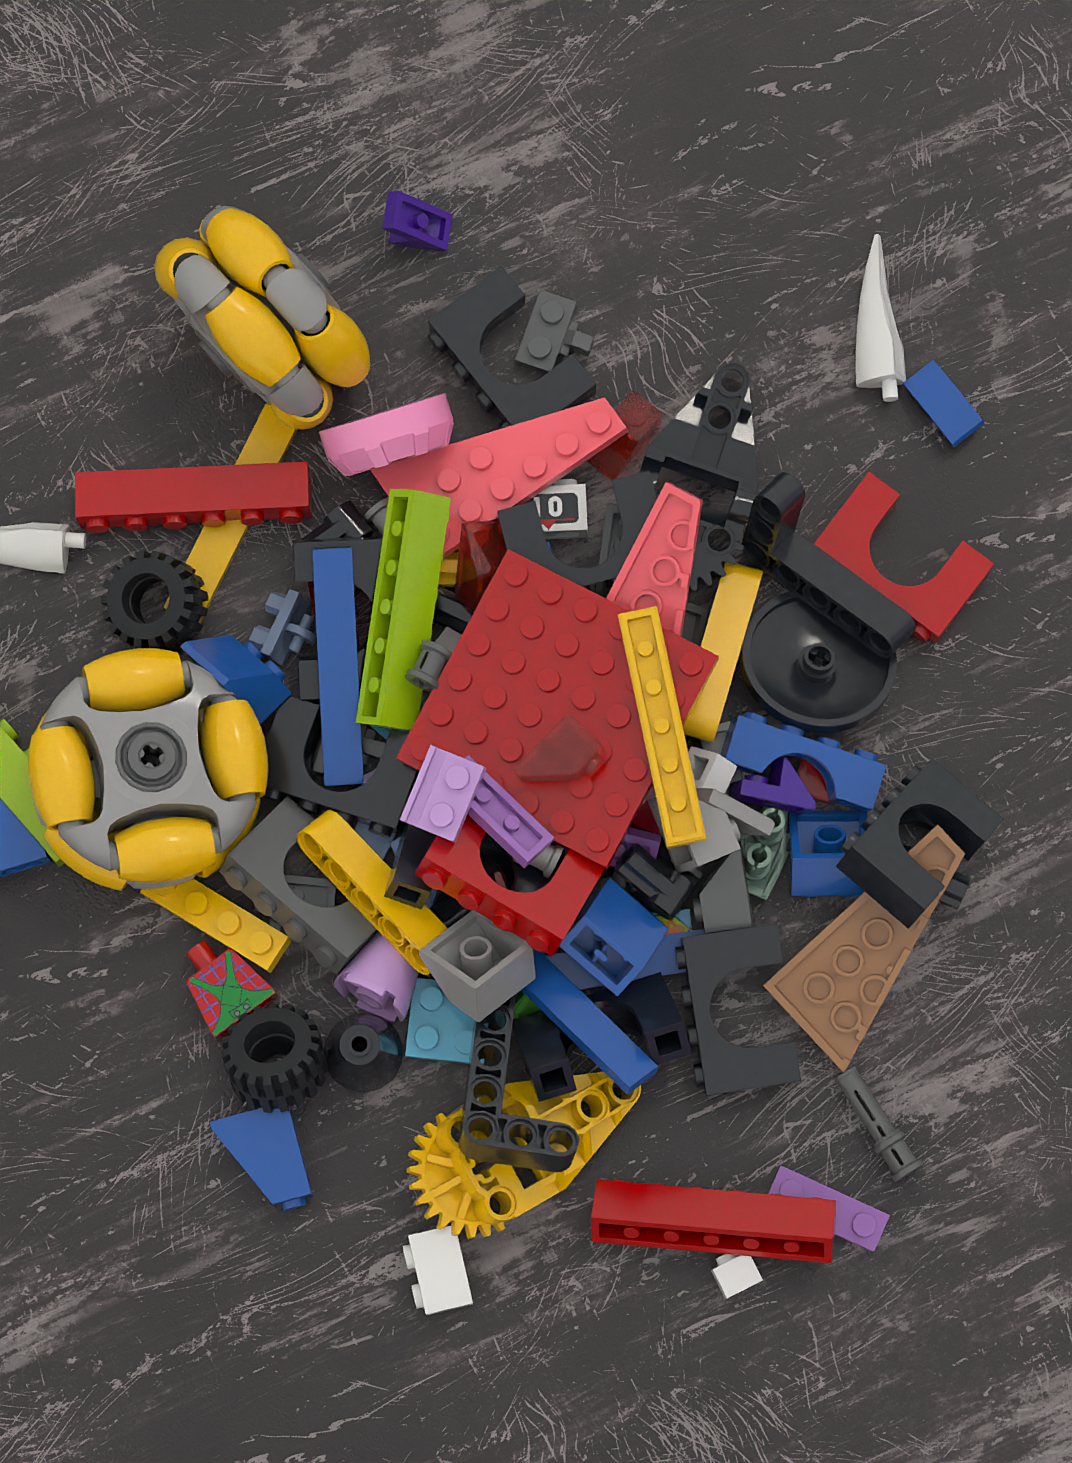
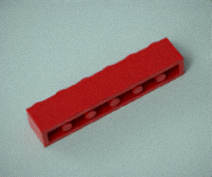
M306 461L75 472V517L81 529L86 528L88 532L93 533L107 532L109 527H125V529L130 531L146 530L149 525H163L168 529H182L191 523H202L206 527H221L225 525V521L241 520L242 524L249 526L263 524L264 520L277 519L282 523L295 524L302 522L303 518H312L311 471Z
M597 1179L591 1214L592 1242L832 1263L836 1226V1200H827L819 1197L804 1198L781 1194L747 1193L739 1190L724 1191L701 1187L667 1186L659 1183L644 1184L624 1182L622 1180L609 1181Z

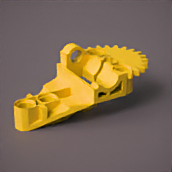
M605 1072L573 1075L577 1088L576 1091L538 1102L531 1081L505 1084L501 1114L564 1123L574 1128L579 1136L576 1154L572 1165L563 1172H548L532 1169L537 1180L523 1188L513 1167L509 1165L495 1163L474 1174L472 1168L483 1161L467 1158L461 1152L459 1143L455 1142L451 1135L452 1126L460 1131L463 1107L447 1117L443 1113L435 1116L437 1126L430 1122L423 1126L429 1138L417 1135L414 1138V1141L422 1150H411L408 1154L409 1157L418 1162V1165L407 1168V1173L416 1175L419 1179L408 1185L409 1190L422 1191V1194L415 1201L416 1206L425 1203L430 1205L424 1217L429 1219L438 1214L437 1228L439 1230L444 1229L451 1222L452 1236H458L463 1226L465 1227L467 1239L475 1238L477 1227L483 1238L491 1235V1226L498 1232L504 1230V1222L520 1216L568 1187L636 1103L641 1094V1085L628 1095L621 1089L622 1097L619 1099L612 1089L614 1081ZM486 1095L477 1099L482 1103L492 1102ZM582 1100L590 1107V1117H587L582 1112ZM470 1132L471 1136L475 1139H487L483 1132ZM514 1137L519 1146L528 1145L524 1139ZM550 1144L551 1148L557 1152L567 1151L561 1144ZM491 1196L499 1202V1214L494 1213L490 1208Z

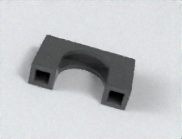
M287 796L227 855L219 872L232 888L240 890L251 899L255 907L263 915L270 916L282 926L289 938L295 942H300L313 953L314 958L320 965L330 968L338 975L378 930L349 900L335 907H318L301 900L290 889L284 876V862L300 847L297 842V833L313 822L314 819L302 808L297 807V804Z

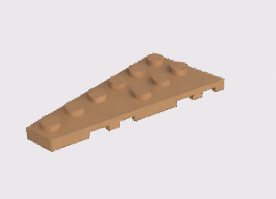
M938 824L907 853L945 887L909 929L866 892H863L763 985L843 1073L965 855L963 850Z

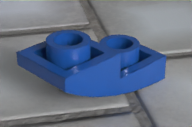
M934 360L930 361L903 383L907 391L929 415L932 422L953 447L957 446L985 424Z

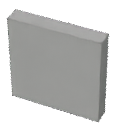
M696 788L698 800L725 811L728 819L732 818L737 824L740 834L771 835L775 825L772 819L716 789Z

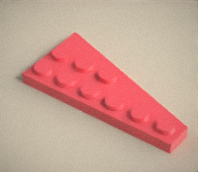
M604 397L459 441L422 455L400 459L376 469L374 467L370 471L388 497L390 489H411L451 498L449 521L443 548L444 559L499 521L498 510L526 503L625 435L628 430Z
M666 482L606 599L629 611L657 606L661 627L682 637L703 500L670 482Z

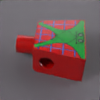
M204 940L186 953L198 970L197 973L186 980L187 985L211 1033L217 1041L228 1034L227 1030L231 1024L239 1023L238 1017L244 1013L250 1015L254 1013L253 1008L259 1006L263 1008L278 997L274 989L231 948L217 957Z

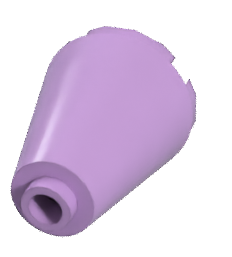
M378 931L338 974L334 981V987L344 998L347 997L349 992L357 997L358 1001L355 1006L363 1011L377 1015L390 1022H394L398 1016L401 1022L408 1013L419 972Z

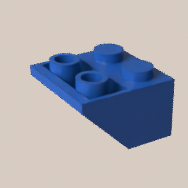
M609 876L584 903L560 947L618 996L645 967L669 928Z

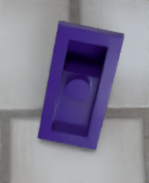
M401 191L388 192L382 229L390 232L389 242L394 245L447 251L453 214Z
M784 756L772 761L768 784L767 778L757 775H745L744 779L730 784L729 797L737 801L798 814L815 810V800L788 759Z

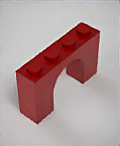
M868 472L814 542V545L904 609L912 617L916 625L915 631L912 633L913 636L923 642L929 639L936 644L990 573L994 563L962 541L938 574L923 584L903 586L884 578L872 562L869 548L870 539L896 505L900 494L871 472Z
M468 814L456 843L437 835L417 868L415 875L423 879L424 883L429 887L441 890L457 899L464 908L477 911L492 920L493 924L499 929L510 931L524 939L534 950L545 952L552 957L564 940L605 869L601 865L569 849L547 885L533 892H514L498 885L486 873L480 859V845L486 831Z

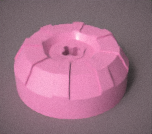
M442 393L319 431V435L328 461L344 476H351L370 470L372 467L376 469L389 465L392 461L405 457H415L448 446L454 422L446 394Z

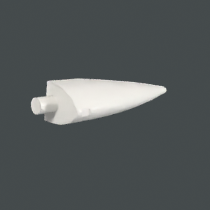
M876 234L874 235L866 264L860 295L856 334V386L861 388L882 387L883 401L892 402L898 400L897 385H903L906 381L904 349L897 331L889 299L881 236Z
M31 522L1 526L0 564L65 574L69 548L85 549L86 533L70 532V525Z

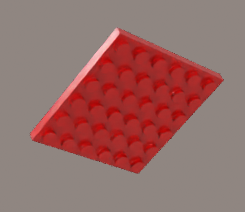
M508 549L438 678V689L433 688L396 759L420 772L430 745L462 758H466L469 755L477 764L486 767L485 771L554 837V842L608 869L653 784L618 614L630 611ZM662 627L681 721L684 726L715 668L719 656Z

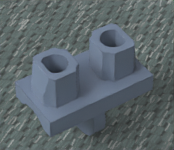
M289 589L287 594L270 593L265 604V611L269 615L276 617L271 629L261 625L254 627L249 638V642L260 650L265 657L281 667H285L291 652L299 654L304 642L315 645L317 642L316 635L309 631L315 620L309 616L313 604L302 598L299 592Z

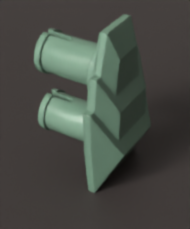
M763 806L759 813L772 819L775 823L771 835L740 834L741 839L739 841H741L749 894L767 900L789 854L786 851L789 833H786L788 811Z

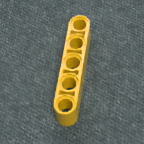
M725 562L723 569L726 575L724 577L721 576L700 646L718 655L719 660L683 726L684 735L714 743L763 574L762 570L738 563L733 565Z
M332 810L325 811L297 833V842L301 850L416 971L423 975L430 974V971L419 955V950L448 928L425 904L422 909H418L384 897L391 868L339 814Z

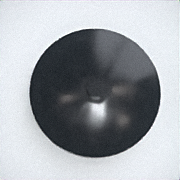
M789 591L768 601L752 617L746 629L740 650V666L743 679L750 694L772 717L786 725L794 726L803 731L835 733L859 726L880 710L887 700L895 681L897 656L896 651L888 658L875 654Z

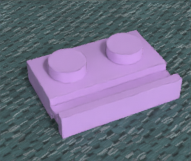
M430 745L400 820L456 843L486 767Z

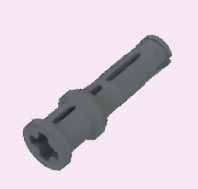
M852 1067L834 1079L875 1141L873 1144L875 1154H881L894 1174L892 1177L893 1182L897 1183L920 1169L924 1162L922 1159H916L904 1140L906 1137L904 1131H901L899 1128L895 1130L878 1101L861 1078L857 1068ZM857 1091L866 1103L867 1107L869 1108L873 1116L875 1117V1120L872 1118V1116L866 1109L865 1105L857 1095ZM879 1127L882 1128V1130L884 1131V1133L886 1134V1136L883 1135V1133L881 1132V1130L879 1129ZM894 1149L896 1150V1152L898 1153L899 1157L901 1158V1160L903 1161L904 1164L901 1163L900 1159L898 1158V1156H897L896 1153L894 1152Z

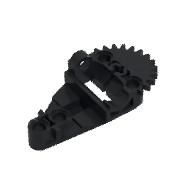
M729 363L722 366L648 445L639 473L650 471L654 488L661 468L664 467L734 492L727 514L702 505L690 580L692 591L697 590L698 577H701L708 586L712 585L711 571H715L724 577L726 573L721 565L723 561L733 565L736 564L737 561L730 553L733 550H743L744 548L737 541L741 539L759 486L752 420L753 411L749 389L750 377L745 367L737 363ZM734 370L742 376L743 383L738 391L729 392L723 388L721 377L724 372ZM723 407L729 412L730 421L725 428L718 429L709 423L708 415L712 408ZM655 489L656 496L658 498L661 491ZM618 520V525L622 526V521ZM714 529H723L729 535V545L723 551H715L708 544V536Z

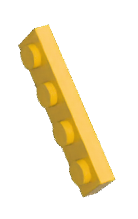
M195 879L165 888L141 889L140 891L145 897L269 973L273 971L292 941L285 934Z

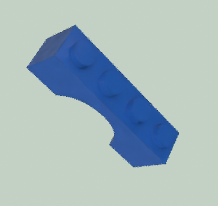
M745 712L744 716L738 715L731 719L720 755L736 765L737 770L757 775L762 773L778 757H798L806 760L819 771L826 785L828 801L861 812L873 810L887 766L876 762L877 755L855 749L854 754L839 749L841 743L825 737H818L817 741L803 737L804 731L799 728L782 724L779 729L767 725V718L751 712Z

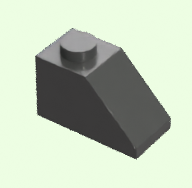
M738 841L741 849L722 856L700 885L699 898L693 899L696 922L703 921L705 933L752 927L753 915L741 841Z

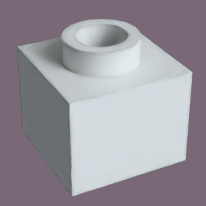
M691 746L688 753L696 788H712L725 794L737 766L718 753Z
M724 1254L715 1259L718 1267L711 1270L725 1299L763 1281L751 1256Z

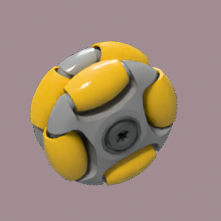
M221 206L213 209L202 220L200 240L188 237L174 239L164 245L157 254L154 265L156 280L161 289L175 300L185 314L188 323L200 340L198 343L199 347L229 379L233 376L239 383H242L251 392L257 393L264 401L271 405V409L277 419L288 427L303 430L319 425L329 415L333 404L332 388L329 383L348 388L357 385L368 375L370 354L366 339L353 319L341 311L333 295L328 290L331 287L329 283L302 253L296 254L288 248L267 224L254 215L234 206Z
M156 648L124 650L103 656L83 666V677H76L60 692L31 736L28 751V776L37 814L41 824L47 827L43 838L54 853L71 869L98 885L122 891L127 884L134 889H156L184 883L194 879L196 875L203 878L208 877L222 867L227 855L250 833L261 803L259 798L264 796L266 792L268 754L265 737L253 709L248 701L237 700L232 695L235 694L228 692L203 667L187 660L181 662L178 652Z

